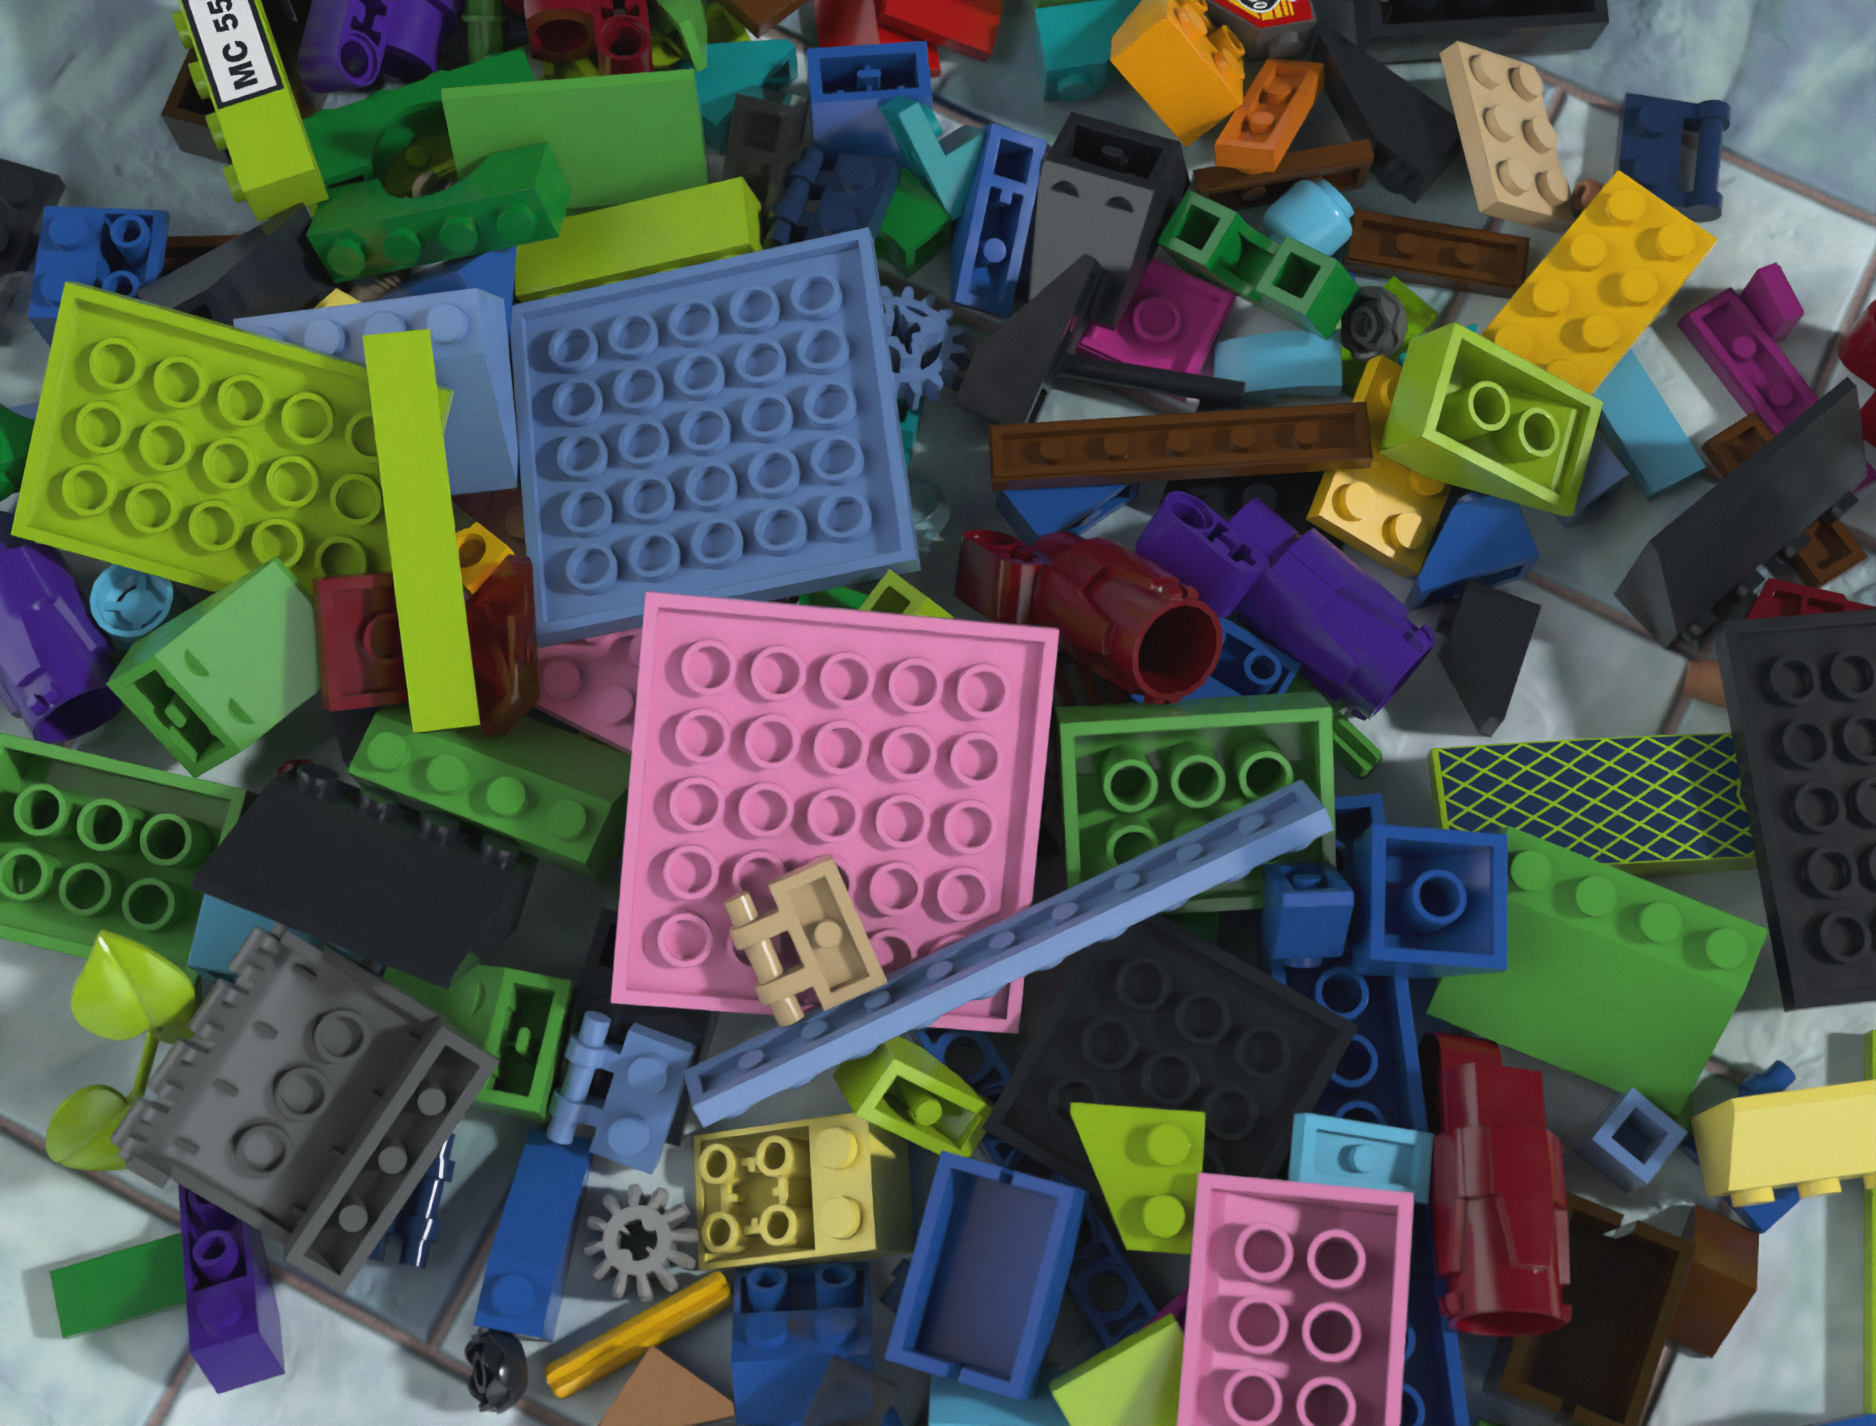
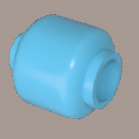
M1321 179L1317 184L1308 180H1299L1266 211L1263 221L1270 234L1269 239L1282 245L1288 236L1331 257L1352 235V226L1349 218L1354 215V211L1342 194L1326 180Z

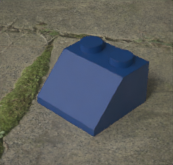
M1371 824L1353 841L1352 889L1354 891V906L1351 917L1350 974L1419 979L1500 973L1507 970V834Z

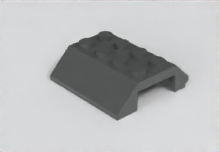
M278 922L275 923L271 931L255 925L227 966L239 976L235 984L220 978L217 980L187 1024L190 1030L199 1035L196 1041L191 1042L180 1037L176 1040L146 1084L150 1090L158 1095L155 1101H151L138 1096L110 1137V1140L121 1148L118 1155L126 1162L128 1170L161 1189L165 1187L169 1179L181 1184L284 1245V1260L344 1295L500 1061L437 1010L326 941Z

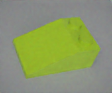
M1453 322L1410 340L1378 453L1427 478L1567 517L1574 514L1603 401L1466 327Z

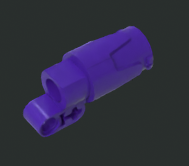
M312 0L298 52L297 66L299 75L304 84L311 91L318 94L367 86L375 81V79L395 84L425 78L429 74L436 72L444 39L457 34L461 21L460 14L463 13L466 0Z
M1182 491L1170 492L1135 542L1136 553L1179 578V585L1181 583L1196 588L1199 600L1216 612L1218 618L1228 617L1235 610L1238 613L1237 621L1251 633L1300 662L1301 666L1298 670L1301 672V675L1334 700L1343 697L1354 707L1351 714L1357 719L1365 721L1374 717L1411 677L1436 644L1433 640L1435 635L1431 628L1424 624L1419 629L1407 619L1406 616L1410 611L1316 529L1313 528L1304 535L1300 534L1259 498L1251 500L1227 522L1197 497Z
M0 511V699L12 716L23 719L35 741L57 744L76 739L112 719L125 705L106 685L116 670V666L109 656L116 650L108 635L93 617L90 602L60 551L49 545L36 544L34 541L11 535L15 514Z

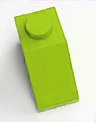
M900 1036L878 1045L873 1052L865 1057L854 1060L848 1059L842 1062L833 1074L834 1080L855 1115L938 1155L941 1154V1151H946L969 1158L987 1132L982 1127L995 1106L991 1100L925 1049Z

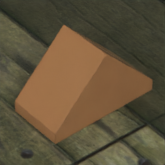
M651 1345L598 1426H701L736 1418L735 1402Z

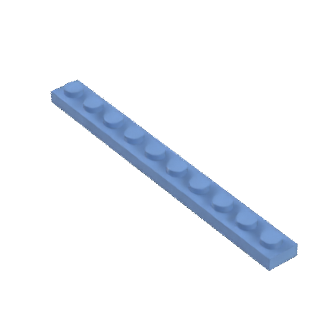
M1302 779L887 974L885 976L888 983L826 1011L823 1010L822 1006L805 1013L802 1019L785 1027L777 1026L684 1070L692 1108L703 1128L721 1119L738 1117L745 1113L753 1104L784 1089L799 1088L807 1084L816 1074L848 1059L854 1060L865 1057L873 1052L878 1045L909 1030L926 1028L936 1022L941 1015L973 1000L987 999L998 993L1004 985L1034 971L1053 968L1061 963L1066 956L1097 941L1114 939L1133 924L1159 912L1178 909L1191 897L1222 882L1227 883L1239 880L1246 876L1252 868L1279 855L1294 853L1306 848L1315 838L1334 830L1327 810Z

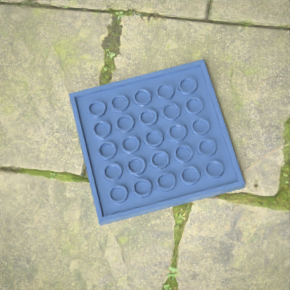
M869 227L512 305L510 337L532 638L540 648L643 627L646 590L773 601L881 579L889 569L897 575L921 571L875 245Z

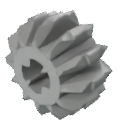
M638 1184L629 1185L627 1191L629 1207L623 1208L612 1194H608L602 1199L604 1206L613 1215L608 1223L597 1216H589L587 1218L586 1226L592 1231L602 1234L603 1240L590 1241L583 1244L582 1254L589 1258L607 1257L594 1267L590 1275L595 1282L601 1283L607 1281L618 1272L612 1285V1295L621 1300L624 1299L635 1279L639 1299L646 1303L653 1300L654 1289L652 1279L658 1277L662 1286L671 1293L679 1288L677 1280L667 1271L672 1263L684 1270H693L696 1263L695 1260L689 1255L677 1251V1247L692 1245L698 1242L699 1234L696 1229L691 1228L674 1230V1228L686 1220L690 1210L684 1203L673 1206L663 1214L669 1198V1192L666 1189L658 1187L652 1193L648 1205L645 1206L642 1188ZM643 1226L644 1230L651 1237L657 1238V1246L655 1250L646 1247V1250L651 1255L639 1261L633 1252L624 1249V1244L627 1237L635 1239V1236L631 1233L632 1230Z

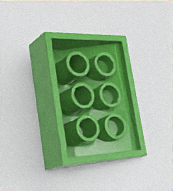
M694 69L441 88L442 104L458 182L473 173L492 153L548 142L571 189L564 218L711 184L709 159Z
M1319 691L1181 699L1180 702L1160 706L1146 702L1055 707L1057 768L1066 890L1301 779L1325 806L1334 830L1315 838L1309 846L1300 851L1284 853L1262 864L1330 861L1336 869L1332 707ZM1262 864L1252 868L1246 876L1239 880L1227 883L1222 882L1191 897L1180 908L1168 912H1159V914L1263 909Z
M0 732V938L88 959L98 933L104 929L131 939L157 952L181 969L191 980L192 984L199 985L202 976L187 966L204 893L191 888L194 876L259 794Z
M1513 827L1497 828L1496 834H1507V970L1500 973L1438 977L1424 1013L1618 1092L1624 1093L1634 1088L1656 1107L1679 1116L1745 992L1769 929Z

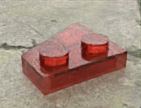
M511 554L504 558L465 603L479 720L484 735L506 736L540 699L533 564L529 556Z

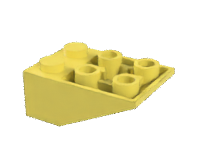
M854 1112L693 1136L697 1232L699 1234V1271L752 1268L764 1265L784 1266L854 1261L914 1253L907 1139L855 1115Z

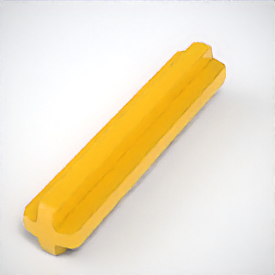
M720 1271L713 1272L547 1364L544 1368V1374L550 1389L557 1398L566 1399L645 1355L651 1345L657 1348L731 1307L734 1301V1293L727 1279Z

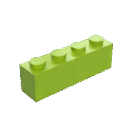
M741 176L565 217L559 237L517 246L514 275L516 297L524 303L765 250L761 204Z

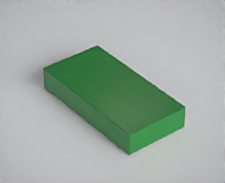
M181 1233L50 1271L62 1338L65 1339L77 1338L186 1305Z

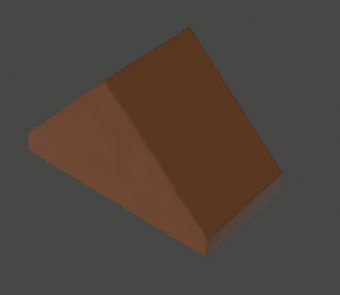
M1695 1204L1691 1208L1681 1238L1696 1243L1697 1246L1667 1339L1710 1359L1714 1357L1757 1291L1759 1233Z

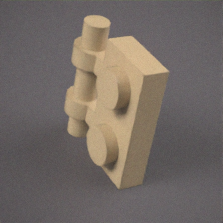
M831 854L768 881V887L777 905L776 908L770 911L758 913L749 891L738 893L723 902L733 923V926L728 930L736 949L745 950L758 978V982L754 984V989L763 1006L770 1005L779 1027L791 1025L804 1017L795 994L808 988L814 987L823 1010L826 1011L888 983ZM788 930L802 963L792 968L783 969L770 938Z

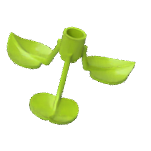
M104 929L98 933L91 953L74 983L71 994V1009L74 1018L87 1031L111 1040L132 1039L146 1030V1042L134 1086L126 1098L111 1086L93 1084L77 1090L63 1100L49 1121L46 1132V1151L51 1160L55 1163H61L68 1168L91 1171L126 1169V1162L118 1155L121 1148L116 1146L110 1140V1137L138 1096L144 1097L158 1043L162 1041L166 1044L174 1045L179 1037L188 1041L191 1040L196 1033L190 1030L187 1024L203 1002L202 981H200L199 985L192 984L191 980L181 969L157 952L131 939Z

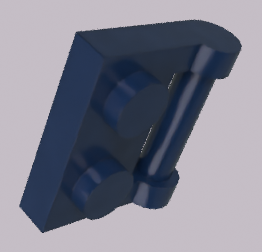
M1626 93L1620 105L1613 175L1617 170H1620L1691 221L1710 222L1717 220L1722 215L1723 195L1718 192L1723 131H1726L1730 126L1731 106L1721 100H1705L1700 103H1692ZM1683 130L1699 132L1694 188L1691 192L1677 190Z

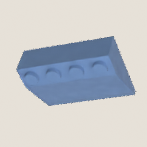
M479 288L233 319L234 327L366 364L362 335L430 329L437 385L455 390L444 433L451 497L521 489L503 298Z

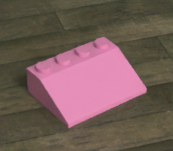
M1198 1173L1177 1426H1400L1414 1193Z

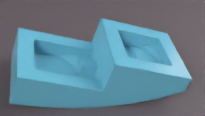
M1334 329L1328 341L1307 330H1294L1250 335L1214 343L1213 377L1246 382L1243 404L1275 405L1277 395L1339 396L1342 388L1341 329Z

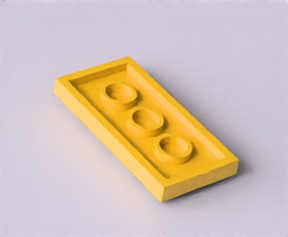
M1617 170L1480 336L1582 391L1593 395L1713 250L1718 239L1620 170Z

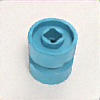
M113 564L101 573L94 582L89 597L91 613L96 622L125 654L134 642L193 607L173 580Z

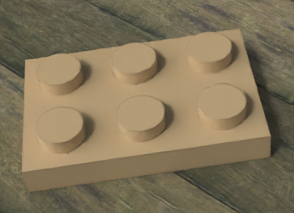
M1456 41L1440 52L1479 213L1553 233H1558L1572 225L1575 220L1569 200L1571 190L1566 178L1562 174L1555 147L1557 136L1548 120L1542 97L1543 83L1535 70V66Z

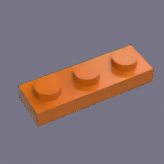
M1267 58L1244 95L1243 105L1235 110L1214 144L1215 166L1236 168L1238 171L1246 174H1258L1265 171L1275 172L1325 85V63Z

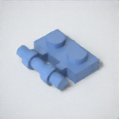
M587 1011L585 1012L580 1031L571 1034L565 1056L570 1062L562 1087L555 1088L551 1096L548 1112L552 1115L546 1136L553 1142L570 1144L572 1143L578 1123L588 1124L596 1127L589 1152L652 1175L658 1166L686 1082L683 1071L691 1067L698 1045L634 1023L628 1030L624 1045H620L605 1039L611 1023L610 1017L600 1012ZM601 1068L614 1073L606 1100L588 1093L595 1069Z

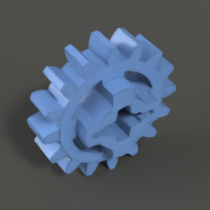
M881 286L896 399H905L911 410L918 409L920 396L922 395L937 403L941 399L943 386L952 389L957 369L965 358L966 347L962 346L965 334L964 327L952 326L954 311L951 308L938 312L934 309L936 296L933 294H929L922 301L913 299L912 287L906 286L901 297H893L892 292L887 286Z

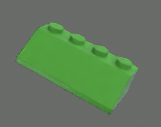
M478 698L480 725L413 733L409 703L385 705L375 713L347 771L361 788L375 787L389 791L399 798V804L419 812L438 811L448 814L460 822V828L478 835L495 834L510 838L520 844L522 852L539 858V861L601 884L626 827L632 756Z

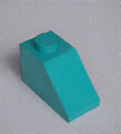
M1096 0L1035 9L1032 42L1044 102L1054 100L1079 102L1091 95L1103 93L1119 73V70L1110 61L1112 36L1141 0Z
M788 39L707 44V68L698 73L695 72L707 146L721 156L798 78L796 45ZM682 58L670 70L693 68Z

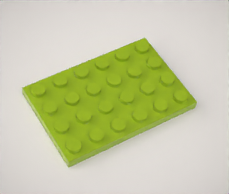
M66 281L11 535L215 593L275 556L282 561L313 598V577L392 570L366 364L80 282ZM437 385L444 436L455 390Z

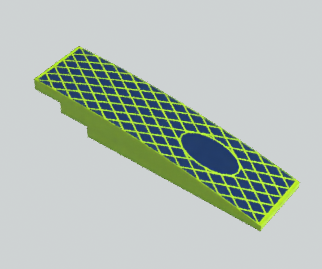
M1732 733L1631 736L1431 748L1427 754L1437 829L1495 833L1497 828L1510 826L1639 878L1757 869Z

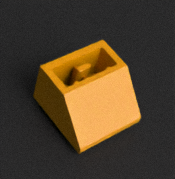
M1141 0L1112 36L1110 61L1183 145L1188 147L1243 105V79L1245 74L1243 71L1242 55L1245 54V50L1238 37L1228 26L1223 25L1218 28L1205 13L1208 10L1205 0Z

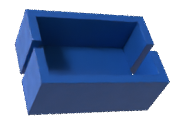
M941 1151L885 1360L944 1378L959 1377L958 1382L1018 1401L1036 1399L1090 1192ZM966 1364L973 1365L976 1367H966Z

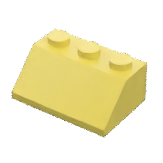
M1876 1079L1732 1098L1690 1118L1707 1199L1731 1196L1733 1208L1774 1202L1773 1190L1797 1187L1799 1199L1841 1193L1839 1181L1863 1178L1866 1190L1876 1189Z

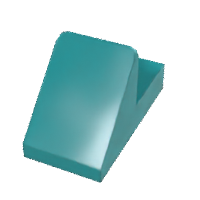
M900 95L880 106L879 109L913 176L952 216L951 221H953L963 213L985 141V131L970 125H964L942 139L937 140L942 135V129L930 107L926 103L920 104L919 101Z

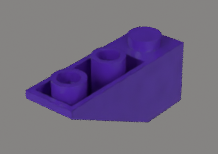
M178 1183L190 1354L217 1394L285 1374L280 1315L261 1231Z

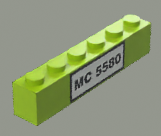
M178 0L181 10L171 13L172 19L184 48L194 47L198 61L188 64L189 70L201 99L204 100L211 97L215 112L205 115L217 149L219 151L229 150L233 164L223 167V172L235 202L239 203L247 200L257 221L261 222L273 218L301 202L306 207L328 200V193L261 0Z

